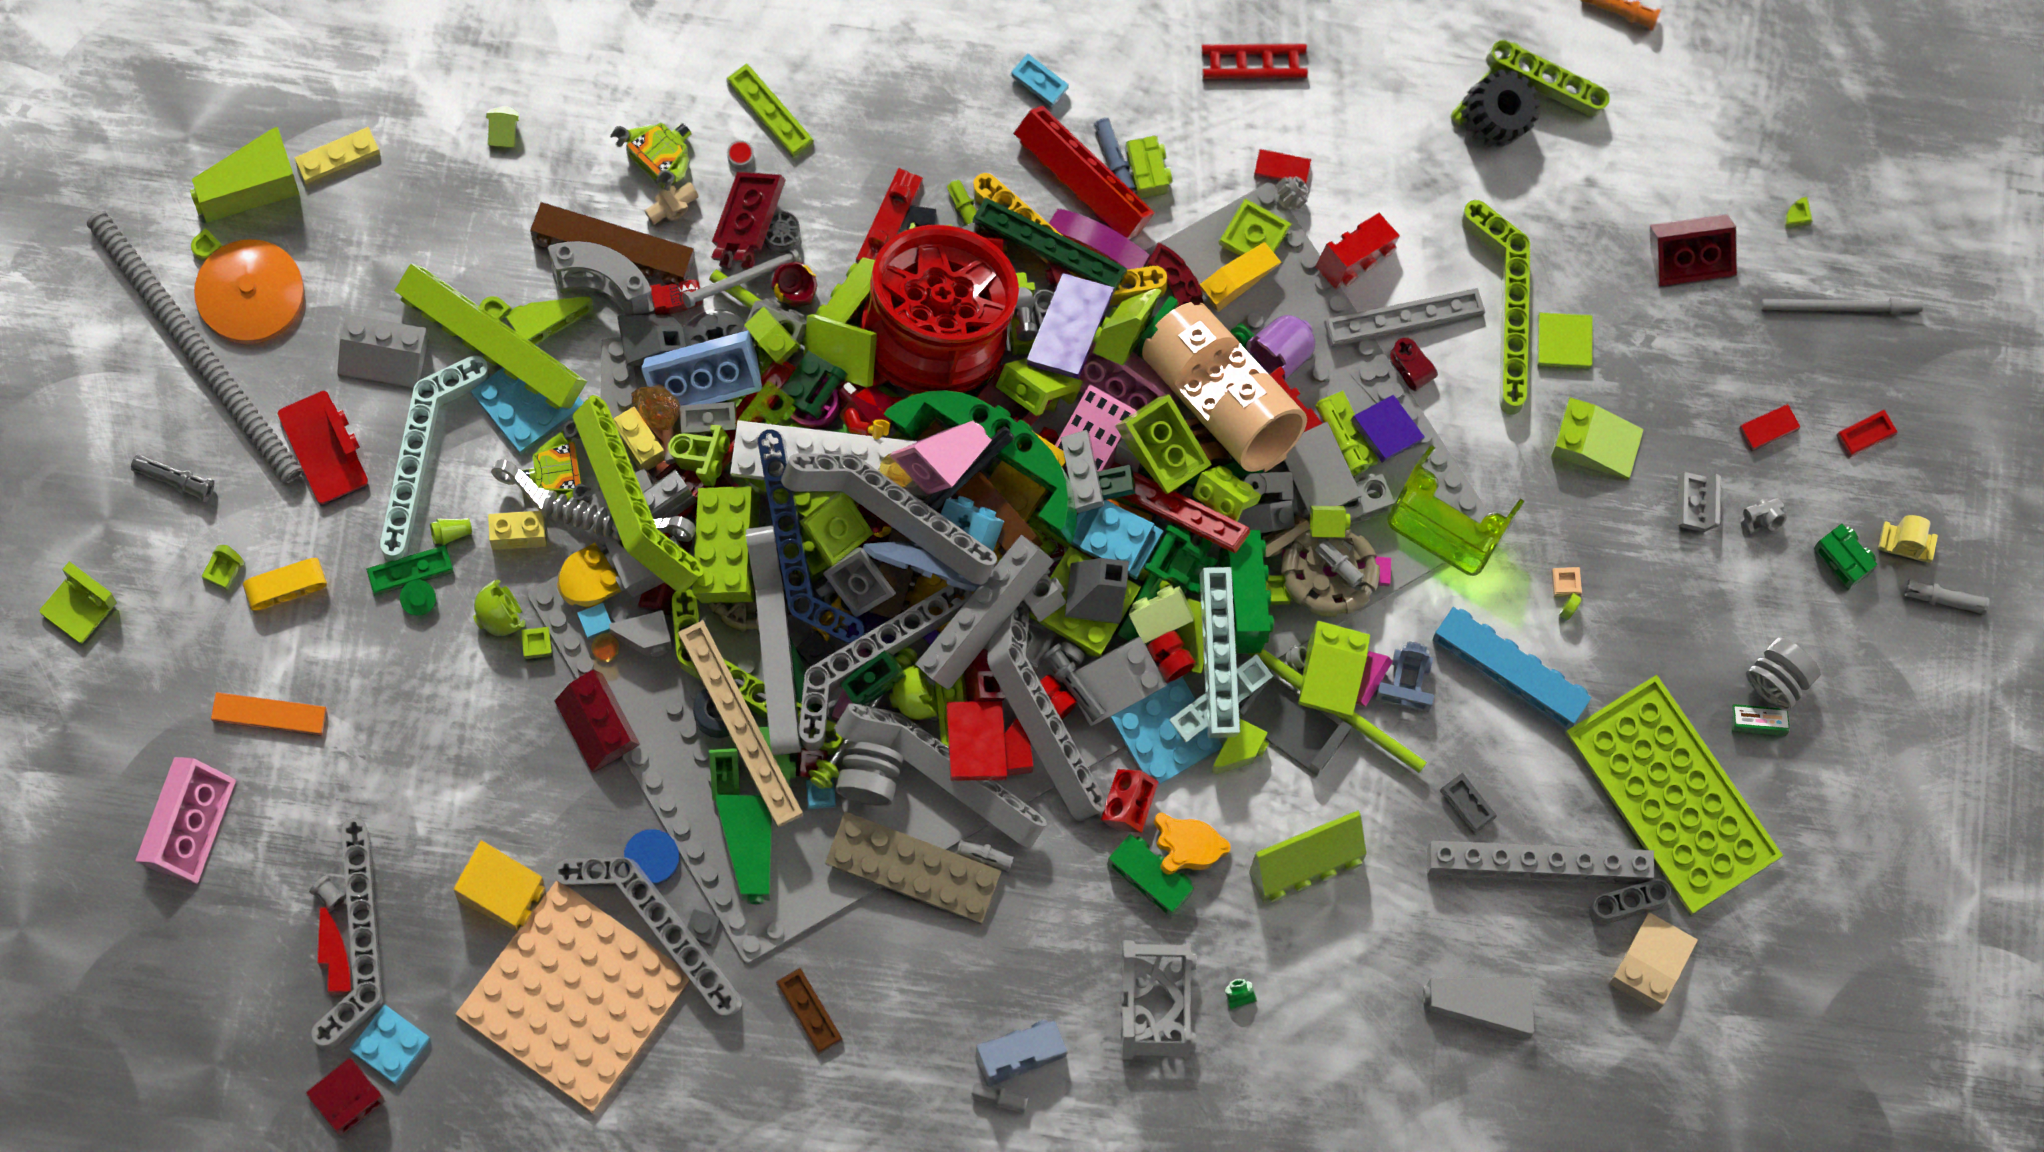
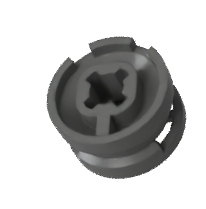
M776 211L774 212L764 243L769 249L776 251V253H787L788 250L795 246L797 247L800 241V224L797 218L790 212Z

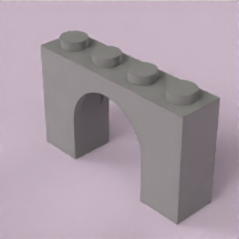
M645 469L635 473L642 492L655 484L653 478ZM602 490L589 496L591 498L590 503H588L589 506L591 504L597 505V513L600 508H607L608 516L610 510ZM603 529L597 534L602 546L606 545L609 553L606 554V558L612 569H617L619 575L615 578L623 592L627 590L634 598L664 583L662 579L638 562L623 548L622 540H614V531L609 537L604 536ZM674 536L669 538L683 549V546Z

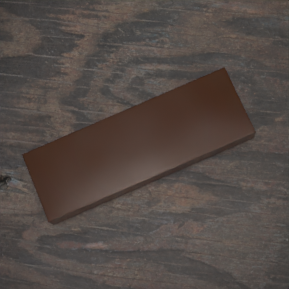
M801 967L776 981L777 986L818 1055L843 1041L842 1036Z

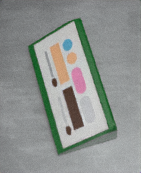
M1733 704L1731 732L1787 736L1790 732L1788 711L1774 707Z

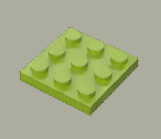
M1070 546L1050 579L1055 577L1065 591L1061 595L1065 601H1067L1070 564L1092 560ZM1128 579L1121 621L1141 588ZM1066 603L1040 622L1031 611L1029 612V618L1099 658L1119 624L1065 617Z

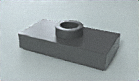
M1463 773L1440 789L1443 796L1474 834L1497 817Z

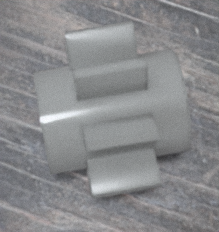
M1284 177L1276 185L1279 189L1275 195L1276 199L1284 208L1290 209L1292 207V209H1295L1297 207L1299 209L1308 201L1305 198L1308 193V187L1300 178L1294 177L1292 179V177H1289L1287 179Z

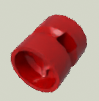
M1175 630L1161 635L1147 646V650L1154 662L1160 664L1158 669L1164 680L1168 683L1183 677L1197 665L1189 650H1183L1184 642Z
M1048 674L1040 680V683L1048 697L1052 698L1050 700L1059 717L1063 720L1075 708L1078 702L1068 691H1061V684L1051 674Z

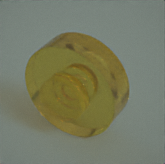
M892 453L883 458L878 471L900 487L905 488L913 479L890 456Z

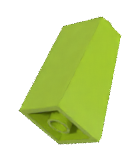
M278 127L270 129L192 178L194 189L190 190L198 215L204 214L207 223L300 194Z

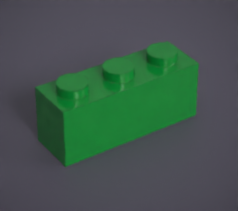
M1129 834L1108 858L1107 865L1171 919L1192 895L1194 889L1191 885L1192 881L1182 872H1179V874L1176 872L1170 875L1165 874L1161 869V863L1165 857L1161 854L1156 856L1151 852L1149 844L1139 836L1135 838Z

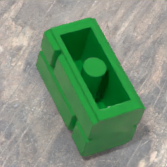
M1841 523L1820 539L1813 549L1849 590L1872 573L1878 564L1875 562V554L1869 548L1864 549L1858 542L1857 533L1851 527L1846 528Z

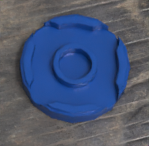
M646 829L636 833L627 842L624 857L634 860L654 885H658L668 881L675 874L679 863V849L675 840L667 833L657 829ZM624 863V865H625V867H626V869H627V871H628V874H629V873H630V866H629V864Z

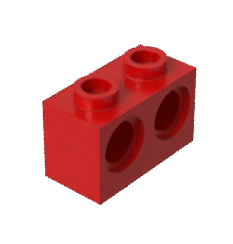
M1117 769L1105 804V810L1100 820L1117 831L1142 833L1158 781L1140 770Z

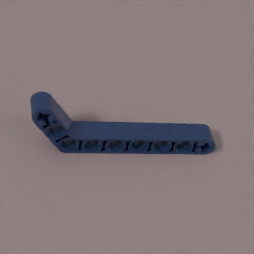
M767 429L758 437V448L789 610L793 616L845 642L852 643L864 636L865 626L858 618L814 597L795 493L782 484L781 478L783 473L779 477H773L769 472L770 464L775 461H779L785 471L788 463L785 440L780 432ZM771 434L773 438H778V443L774 444L775 453L781 452L782 457L766 459V454H772L770 446L764 445V441L768 440V435ZM781 488L785 489L789 494L788 501L782 505L778 504L774 499L775 492ZM790 516L793 519L794 526L791 531L785 532L780 528L779 522L782 517ZM790 543L796 544L799 548V554L794 559H789L785 555V547ZM795 570L801 571L804 575V582L801 586H794L790 582V575ZM798 598H805L810 604L809 610L804 614L799 613L795 609V602ZM824 610H830L834 614L835 619L830 626L823 625L820 621V614ZM841 616L845 617V620L842 621L843 624L848 626L853 623L857 624L858 635L854 634L850 638L847 636L848 631L842 627H839V632L834 631L840 622Z

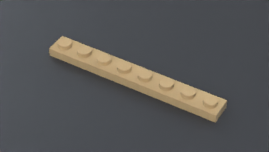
M700 621L678 632V636L777 828L803 816L789 785L704 621Z

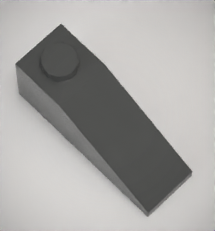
M1271 499L1258 502V504L1243 510L1238 522L1249 527L1250 530H1260V533L1295 527L1292 500Z

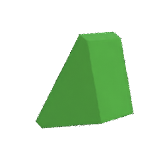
M737 748L709 750L712 801H716V795H740Z

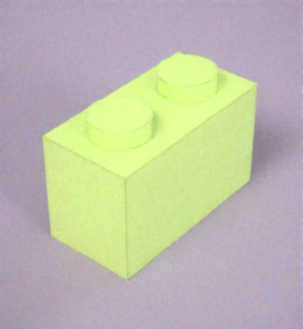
M1172 586L1165 587L1157 592V597L1150 600L1145 597L1132 604L1133 608L1130 609L1129 616L1144 644L1194 620V614L1180 586L1174 589Z

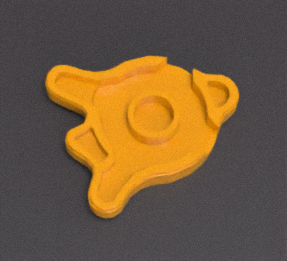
M1158 813L1154 818V825L1161 833L1156 843L1157 847L1169 853L1161 863V869L1167 875L1173 874L1182 868L1193 870L1209 869L1221 857L1227 856L1231 849L1230 843L1205 822L1194 819L1178 820L1164 813Z

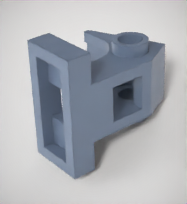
M1409 641L1407 645L1402 644L1400 650L1395 649L1392 665L1396 666L1393 685L1380 682L1375 700L1425 712L1430 711L1434 694L1421 692L1424 672L1430 673L1433 657H1429L1430 653L1424 644ZM1402 669L1418 672L1415 686L1400 682Z

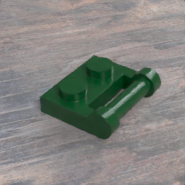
M808 351L778 396L807 415L818 419L822 414L821 409L841 381H845L848 374L840 367L834 366ZM827 374L831 375L813 403H808Z

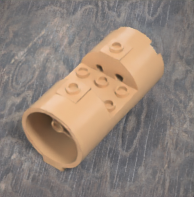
M1192 302L1186 303L1164 316L1155 325L1158 330L1152 339L1146 338L1142 350L1144 360L1243 469L1251 472L1259 470L1267 472L1287 458L1286 454L1295 446L1305 430L1307 423L1305 412L1203 303L1196 306Z

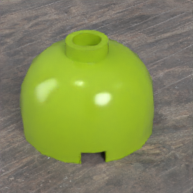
M494 580L483 587L475 597L474 610L476 614L473 615V619L480 629L485 628L489 633L496 636H505L525 627V619L520 621L517 613H521L522 609L507 586L501 588L498 585L501 581Z
M916 664L903 669L906 676L898 683H894L893 692L889 694L893 708H899L904 716L912 720H924L937 716L938 705L933 683L929 684L924 678L928 675Z

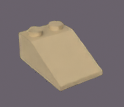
M1648 912L1609 984L1659 1011L1677 982L1698 939Z

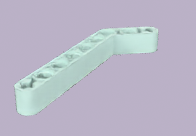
M470 356L419 380L414 386L380 541L382 553L388 562L406 557L408 553L439 407L470 393L471 390L490 377L487 362L481 356ZM477 369L480 373L476 374L472 370ZM462 374H465V378H467V380H463ZM450 379H456L459 381L457 385L453 387H448L445 385L446 382ZM425 391L434 392L430 398L424 399L420 397ZM420 416L428 417V420L423 424L415 422ZM415 441L423 443L419 449L410 448V445ZM408 467L417 468V471L412 475L404 474L405 469ZM409 492L412 494L406 501L398 499L401 493ZM397 518L406 519L405 524L402 526H394L393 522ZM395 536L397 537L396 540L398 547H395L394 551H390L389 548L394 547Z

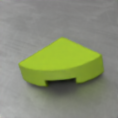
M1807 197L1798 199L1789 208L1785 216V228L1810 225L1813 220Z

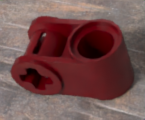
M1403 337L1396 341L1390 353V361L1411 390L1416 392L1438 377L1434 364L1424 355L1415 341L1408 337Z

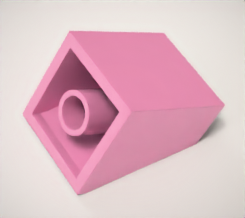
M970 421L896 450L890 456L928 495L952 487L991 442V439L986 435V431L981 425Z

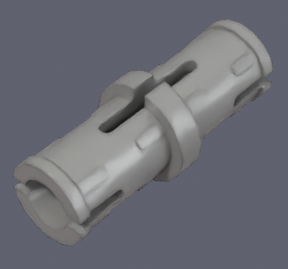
M963 838L960 840L956 853L982 864L1005 870L1006 872L1010 871L1015 856L992 849L991 845L986 844L982 846Z

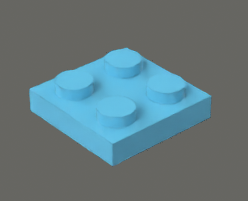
M1104 500L1105 506H1101L1080 546V550L1097 559L1107 558L1129 561V574L1154 527V523Z
M384 1004L349 1050L396 1084L430 1041V1037Z

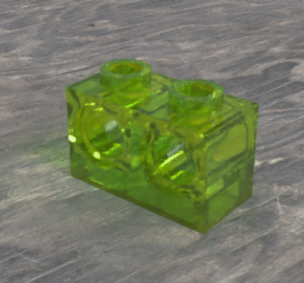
M768 380L735 424L737 425L738 421L753 422L756 417H763L767 424L778 425L782 418L787 421L794 413L796 408L793 404L796 400ZM774 395L781 396L784 401L783 407L778 411H773L769 407V400Z

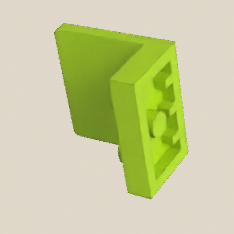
M69 561L62 569L67 578L39 609V612L78 643L82 644L117 604V601L109 590Z

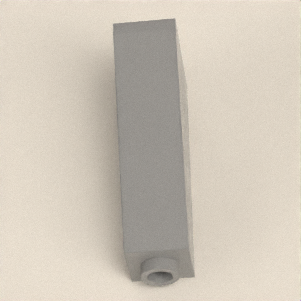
M1532 977L1430 978L1427 986L1423 987V1001L1428 1003L1429 1012L1522 1038H1531L1534 1034Z

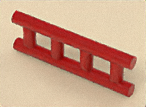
M1307 43L1201 44V55H1210V69H1202V79L1308 78V68H1299V54H1307ZM1262 54L1263 68H1247L1246 55ZM1273 54H1288L1289 68H1273ZM1220 55H1236V68H1221Z

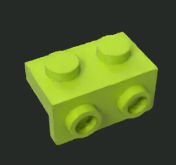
M1220 465L1202 472L1193 491V496L1210 509L1237 522L1242 511L1258 504L1261 494L1256 492L1250 484L1242 482L1229 469Z

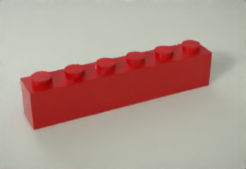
M1040 106L1030 110L1013 134L1019 139L1020 144L1030 149L1038 157V161L1042 165L1052 170L1061 183L1067 185L1075 192V196L1081 202L1086 203L1094 211L1097 218L1105 221L1114 231L1130 240L1137 237L1155 214L1045 107Z

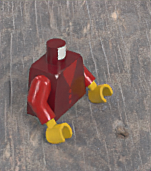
M848 382L838 392V395L848 403L840 412V418L844 421L851 434L873 436L874 439H880L883 435L887 436L889 430L893 428L884 416L885 411L906 398L890 397L874 385L866 387L859 392ZM915 392V393H911V394L908 395V397L913 396V395H916V394H919V393H916V392Z

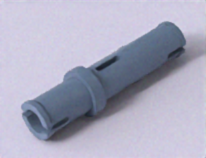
M1102 118L1096 121L1094 128L1097 131L1108 160L1109 169L1129 189L1135 191L1136 187L1128 171L1130 169L1129 163L1123 158L1110 119Z

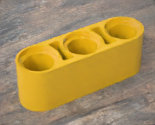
M309 558L248 578L242 585L250 609L256 611L322 590L327 586V581L320 560L318 558Z

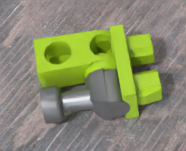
M1016 273L1019 284L1018 301L1013 318L1007 326L1012 355L1030 353L1038 334L1037 325L1031 322L1035 300L1034 282L1027 283L1026 273Z

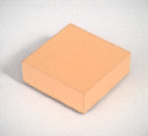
M1580 567L1552 568L1553 597H1568L1572 593L1581 596Z

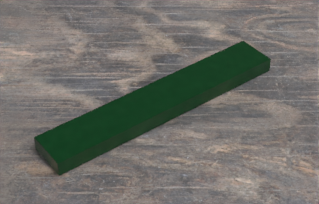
M988 198L984 199L973 217V223L1086 280L1114 287V293L1127 273V268Z

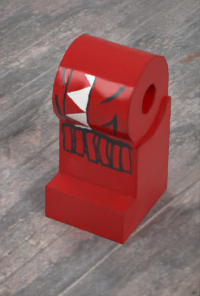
M685 280L666 286H661V284L650 286L655 314L679 313L699 307L704 303V300L695 302V306L688 308L682 299V293L701 289L697 280Z

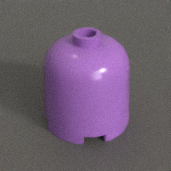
M1280 316L1248 340L1246 344L1247 352L1250 355L1254 354L1259 365L1268 374H1271L1281 366L1285 371L1282 378L1286 380L1313 354L1316 345L1312 333L1313 329L1307 321L1301 320L1296 316Z

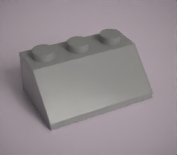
M346 314L340 337L337 374L414 389L415 384L420 380L429 343L426 328Z

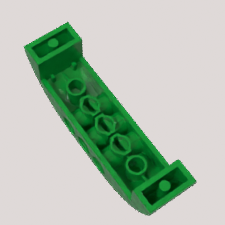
M946 390L928 391L910 396L897 402L885 411L884 416L893 428L912 441L929 427L935 417L951 428L974 421L985 429L986 435L989 438L994 436L1002 427L1008 428L1013 433L1014 439L996 457L1053 494L1038 516L1050 532L1069 544L1073 541L1077 525V510L1075 508L1074 492L1070 479L1054 453L1032 432L1033 428L1022 420H1019L1018 423L1010 417L1011 414L999 405L994 408L976 397Z

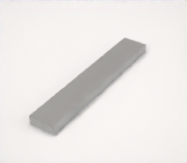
M1475 288L1325 319L1324 325L1330 345L1334 347L1484 316L1485 309L1479 290Z

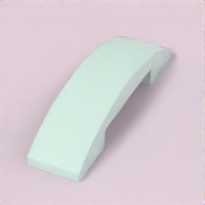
M1257 654L1237 669L1238 703L1273 677ZM1206 693L1169 720L1185 742L1208 726Z

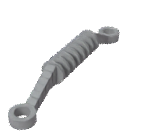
M503 459L495 462L491 470L495 479L507 485L517 484L544 517L548 518L553 513V519L559 521L563 516L565 524H569L573 519L574 527H579L583 523L584 530L589 531L593 526V531L596 534H599L603 529L605 537H609L614 531V540H621L611 513L607 516V508L602 507L597 513V505L591 504L587 509L586 501H581L577 506V499L574 497L568 503L565 494H561L557 499L555 491L538 488L512 462ZM674 516L672 518L654 519L656 527L661 533H669L679 541H691L696 532L695 525L683 517Z

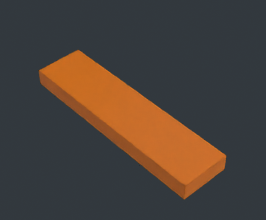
M216 692L211 720L214 722L322 736L327 708L325 706Z

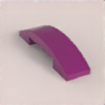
M1058 208L1049 221V224L1062 236L1127 268V270L1143 268L1150 259V255L1138 245L1113 229L1086 216Z

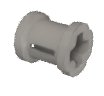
M325 875L310 888L309 892L311 895H316L324 903L328 912H332L344 902L347 896L344 892H339L330 882L331 878Z

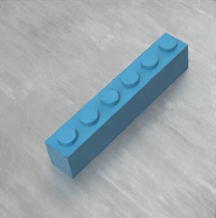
M1452 607L1435 632L1432 639L1434 642L1565 728L1570 729L1574 726L1592 698L1588 695V691L1578 684L1572 685L1565 680V676L1561 672L1546 668L1538 657L1532 654L1527 655L1520 651L1515 642L1510 639H1502L1496 635L1495 630L1489 625L1479 624L1472 619V615L1461 608L1458 610Z

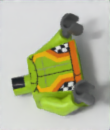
M663 123L631 129L616 126L612 131L610 138H619L616 146L622 147L626 142L627 156L661 188L665 187L664 189L669 191L673 184L685 177L689 159L687 146L683 142L692 135L685 124L680 123L672 131Z
M569 421L564 425V429L548 440L532 455L534 468L521 471L533 483L537 484L538 488L555 491L557 499L561 494H565L567 496V503L574 497L577 499V503L586 501L588 504L591 498L585 496L584 493L590 491L591 488L581 484L575 441H572V438L580 439L581 437L578 431L574 432L575 422Z

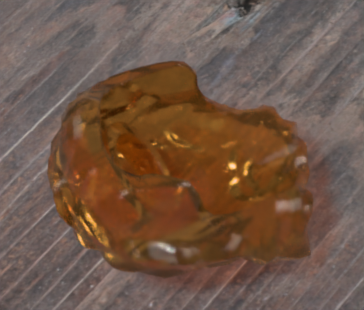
M662 385L640 387L632 392V405L637 409L649 427L657 428L658 430H669L678 420L680 402Z

